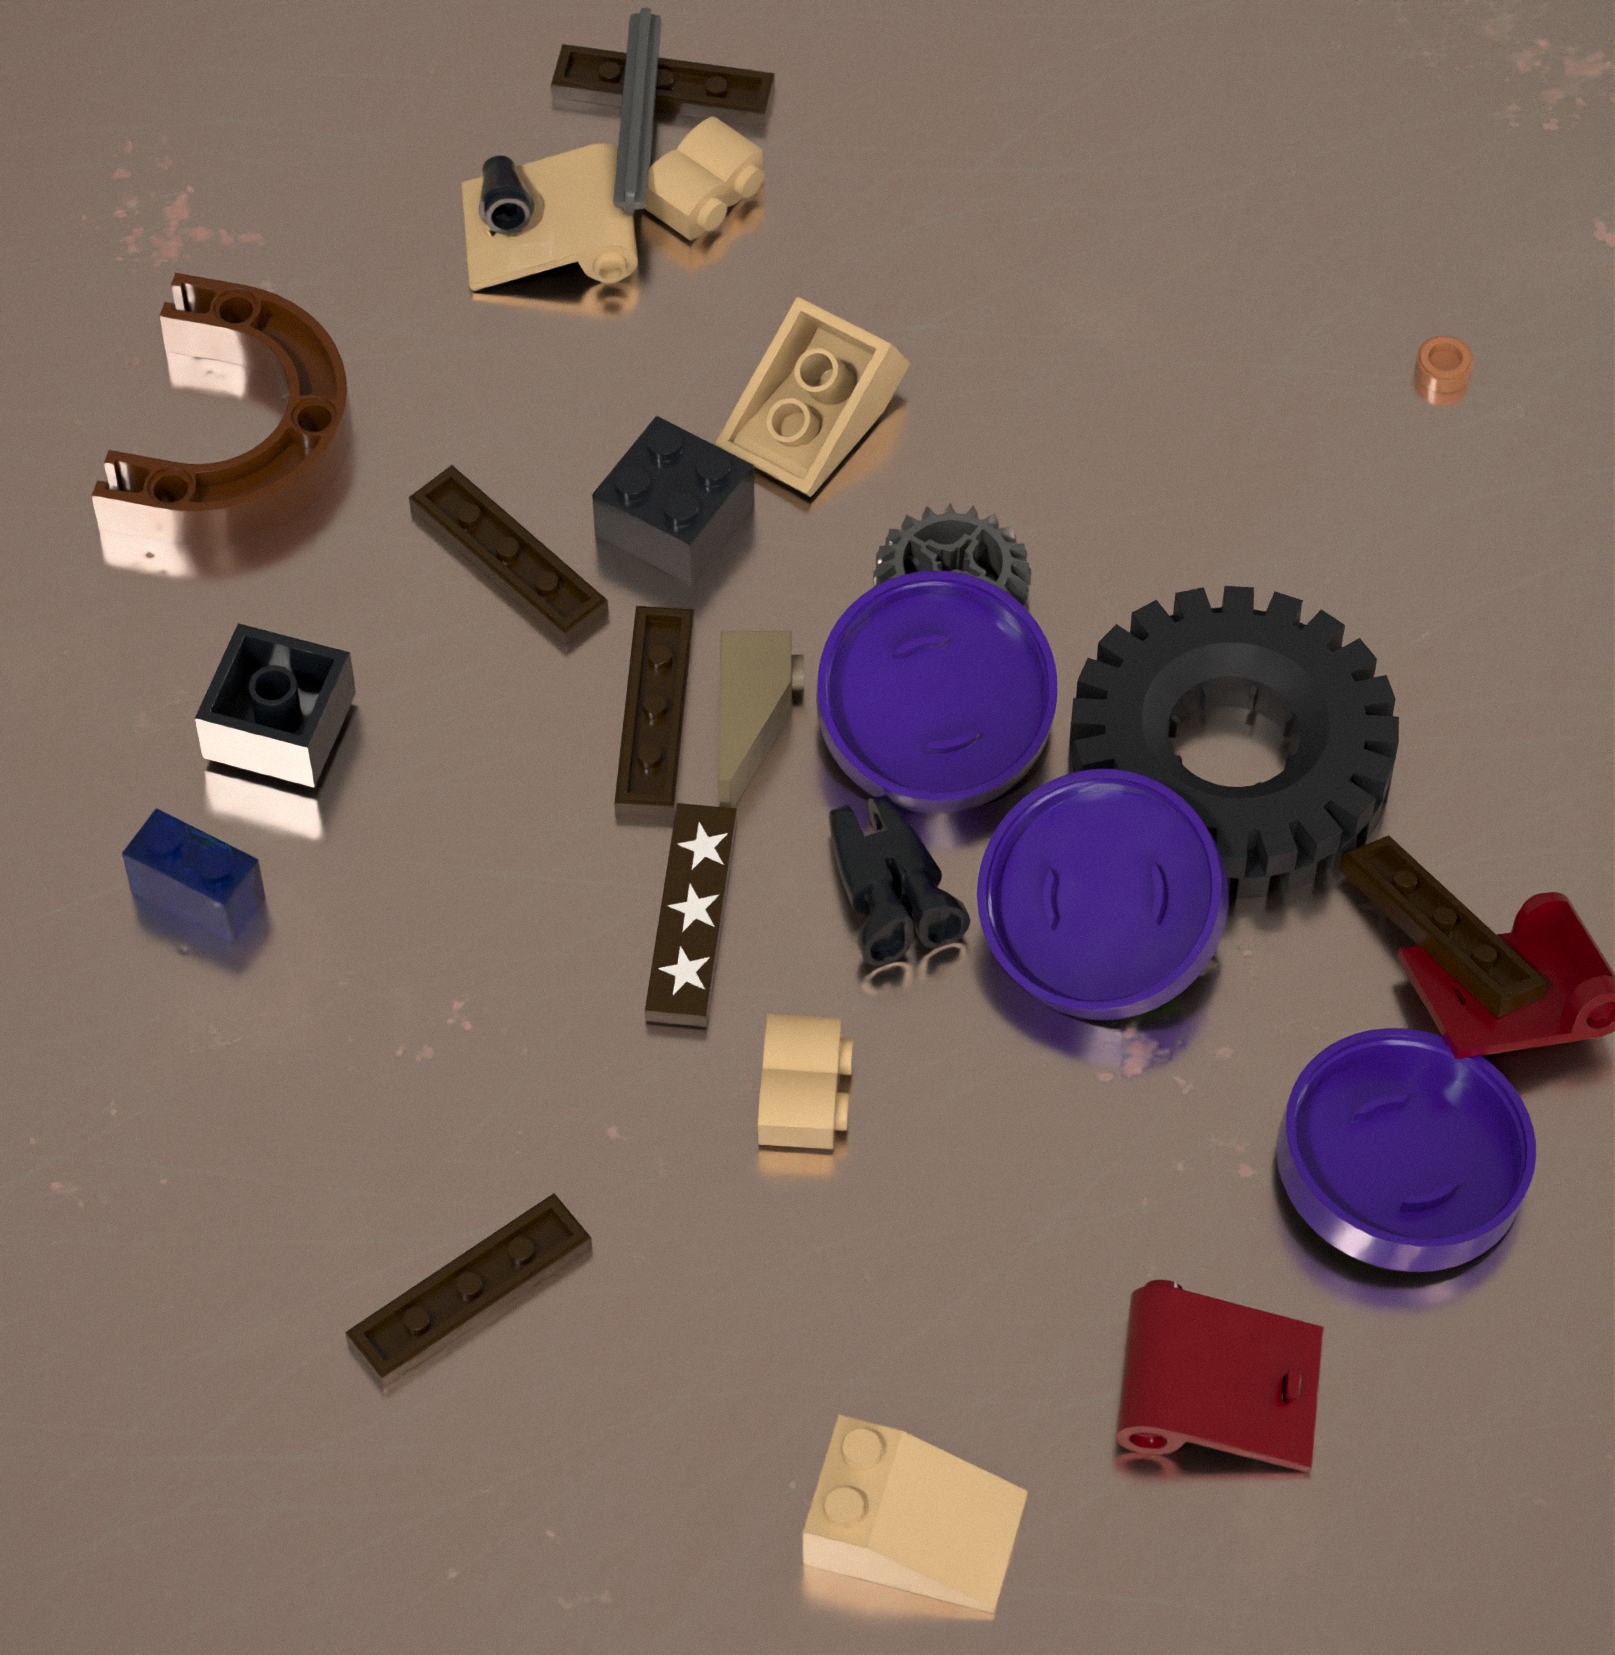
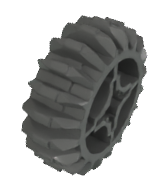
M949 503L944 514L938 515L926 506L922 513L921 521L906 515L901 523V530L889 529L885 545L879 546V551L876 554L873 587L905 574L922 571H951L977 577L997 586L1016 599L1024 608L1029 600L1028 585L1031 584L1032 571L1027 562L1025 545L1023 543H1016L1013 527L999 529V521L996 514L983 520L979 519L974 505L966 514H958L952 504ZM981 563L993 572L997 578L996 582L986 577V570L979 566Z

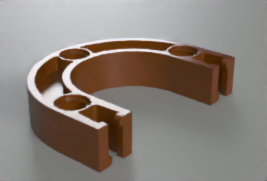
M175 273L171 283L174 303L164 302L159 315L165 350L172 353L234 363L254 369L279 386L288 399L287 408L276 429L262 443L242 455L225 461L207 464H186L109 450L104 461L108 482L98 480L92 493L99 530L184 545L224 544L248 539L275 529L302 513L324 493L339 472L347 454L352 427L351 408L343 361L327 331L316 319L295 303L260 288Z

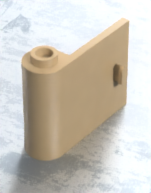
M597 143L516 166L518 175L533 198L534 211L528 224L522 230L513 234H500L497 232L495 234V231L490 229L480 218L479 202L483 176L462 182L468 277L471 289L476 291L577 261L587 276L603 283H615L631 275L638 264L633 215L624 214V209L615 207L613 202L618 146L608 143Z

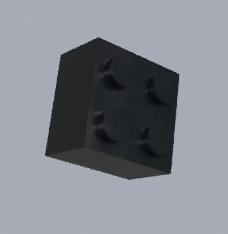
M656 415L592 494L595 536L692 586L755 507L754 465Z
M238 623L195 716L202 757L315 788L356 694L350 652Z

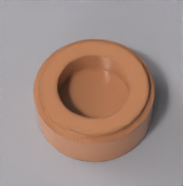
M1437 336L1430 338L1418 349L1415 363L1416 377L1429 390L1439 393L1458 391L1470 380L1474 362L1472 351L1464 342L1454 337Z

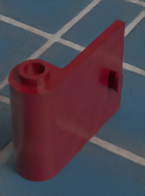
M1548 892L1530 897L1518 911L1511 932L1496 934L1548 982L1543 999L1498 1019L1420 946L1399 948L1398 960L1455 1059L1599 1038L1615 1031V973L1569 898L1562 893Z
M1152 1280L1147 1282L1144 1287L1133 1291L1130 1299L1116 1431L1117 1442L1128 1450L1154 1455L1172 1453L1178 1450L1185 1442H1190L1308 1473L1313 1468L1324 1327L1183 1290L1181 1285L1173 1281ZM1283 1379H1285V1381H1284L1283 1400H1282V1385H1283Z

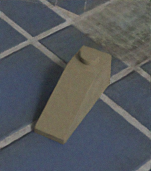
M720 631L719 807L735 808L792 714V690H804V655H792V631Z

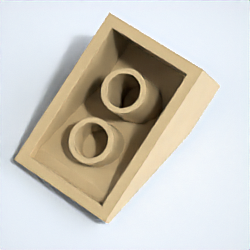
M797 296L714 445L754 465L755 469L811 497L884 412L911 363L891 343Z
M838 1415L803 1529V1564L995 1614L1028 1497V1491L902 1430Z

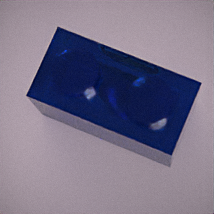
M157 808L122 852L131 892L231 943L266 898L259 860Z

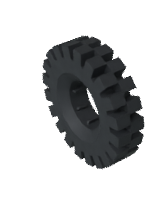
M1224 586L1222 607L1211 608L1205 589L1202 587L1175 593L1173 615L1169 616L1160 603L1155 600L1132 612L1130 633L1116 624L1098 642L1097 660L1087 658L1077 680L1076 698H1073L1068 759L1070 774L1092 769H1116L1141 774L1162 783L1182 797L1195 810L1213 836L1222 855L1227 877L1234 879L1237 899L1266 897L1269 878L1273 875H1278L1286 891L1289 892L1315 881L1318 861L1331 872L1337 869L1341 864L1343 854L1355 849L1356 838L1366 842L1380 821L1383 803L1387 804L1399 743V717L1393 716L1396 698L1387 675L1374 677L1377 658L1360 638L1342 647L1345 624L1322 609L1305 625L1300 622L1303 600L1275 591L1266 612L1255 610L1254 587ZM1214 707H1240L1260 713L1281 728L1282 736L1288 737L1295 755L1288 754L1284 770L1270 780L1251 786L1229 787L1208 782L1190 772L1183 766L1181 756L1174 754L1169 738H1177L1180 723L1197 712Z

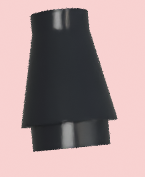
M506 156L491 157L482 167L483 182L479 202V215L482 221L493 231L500 234H513L519 232L528 224L534 211V201L518 175L514 162Z

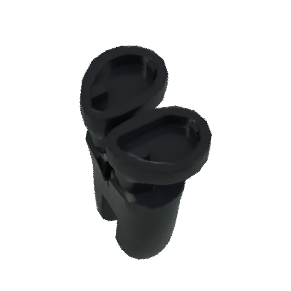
M886 794L872 797L868 800L870 820L875 834L864 836L857 818L849 805L831 810L829 812V827L845 889L853 910L857 913L869 915L857 940L859 951L868 964L880 966L900 959L909 950L913 942L914 926L923 945L933 949L955 943L966 933L971 920L963 902L950 893L937 888L942 879L940 868L910 822ZM905 904H911L914 924L908 910L904 906Z

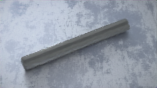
M641 8L640 13L632 14L629 19L613 196L615 207L624 209V214L634 215L635 210L644 209L647 203L662 24L661 17L651 14L650 8Z

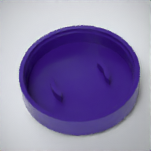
M951 571L915 572L895 577L873 587L852 603L838 619L829 634L820 659L816 691L817 715L821 732L832 756L842 770L863 790L874 797L886 794L897 807L909 811L936 814L959 812L984 805L1000 797L1015 786L1033 767L1045 746L1053 722L1058 697L1057 671L1053 653L1040 626L1032 615L1007 592L987 581L963 573Z
M1092 769L1067 774L1045 783L1020 800L1003 818L993 833L981 862L977 885V904L981 927L993 955L1002 968L1023 990L1047 1007L1063 1014L1090 1020H1115L1141 1015L1160 1007L1182 993L1196 980L1214 955L1225 928L1229 903L1228 877L1222 855L1213 836L1195 810L1182 797L1162 783L1141 774L1116 769Z
M1384 1028L1364 1031L1345 1037L1318 1053L1306 1065L1292 1088L1279 1125L1277 1161L1282 1183L1294 1207L1306 1223L1331 1245L1360 1261L1378 1267L1407 1272H1428L1455 1267L1471 1261L1489 1250L1505 1235L1514 1222L1532 1182L1536 1164V1139L1529 1113L1519 1094L1507 1078L1485 1058L1474 1056L1455 1059L1443 1036L1414 1029Z

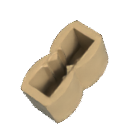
M715 116L705 119L687 134L677 149L666 153L650 167L647 203L644 209L689 240L699 237L705 231L711 232L715 230L725 218L727 207L736 204L743 198H750L762 185L764 180L763 149Z
M767 1014L758 1111V1145L833 1149L835 1130L847 1131L849 1093H838L839 1075H851L853 1038L842 1037V1018Z

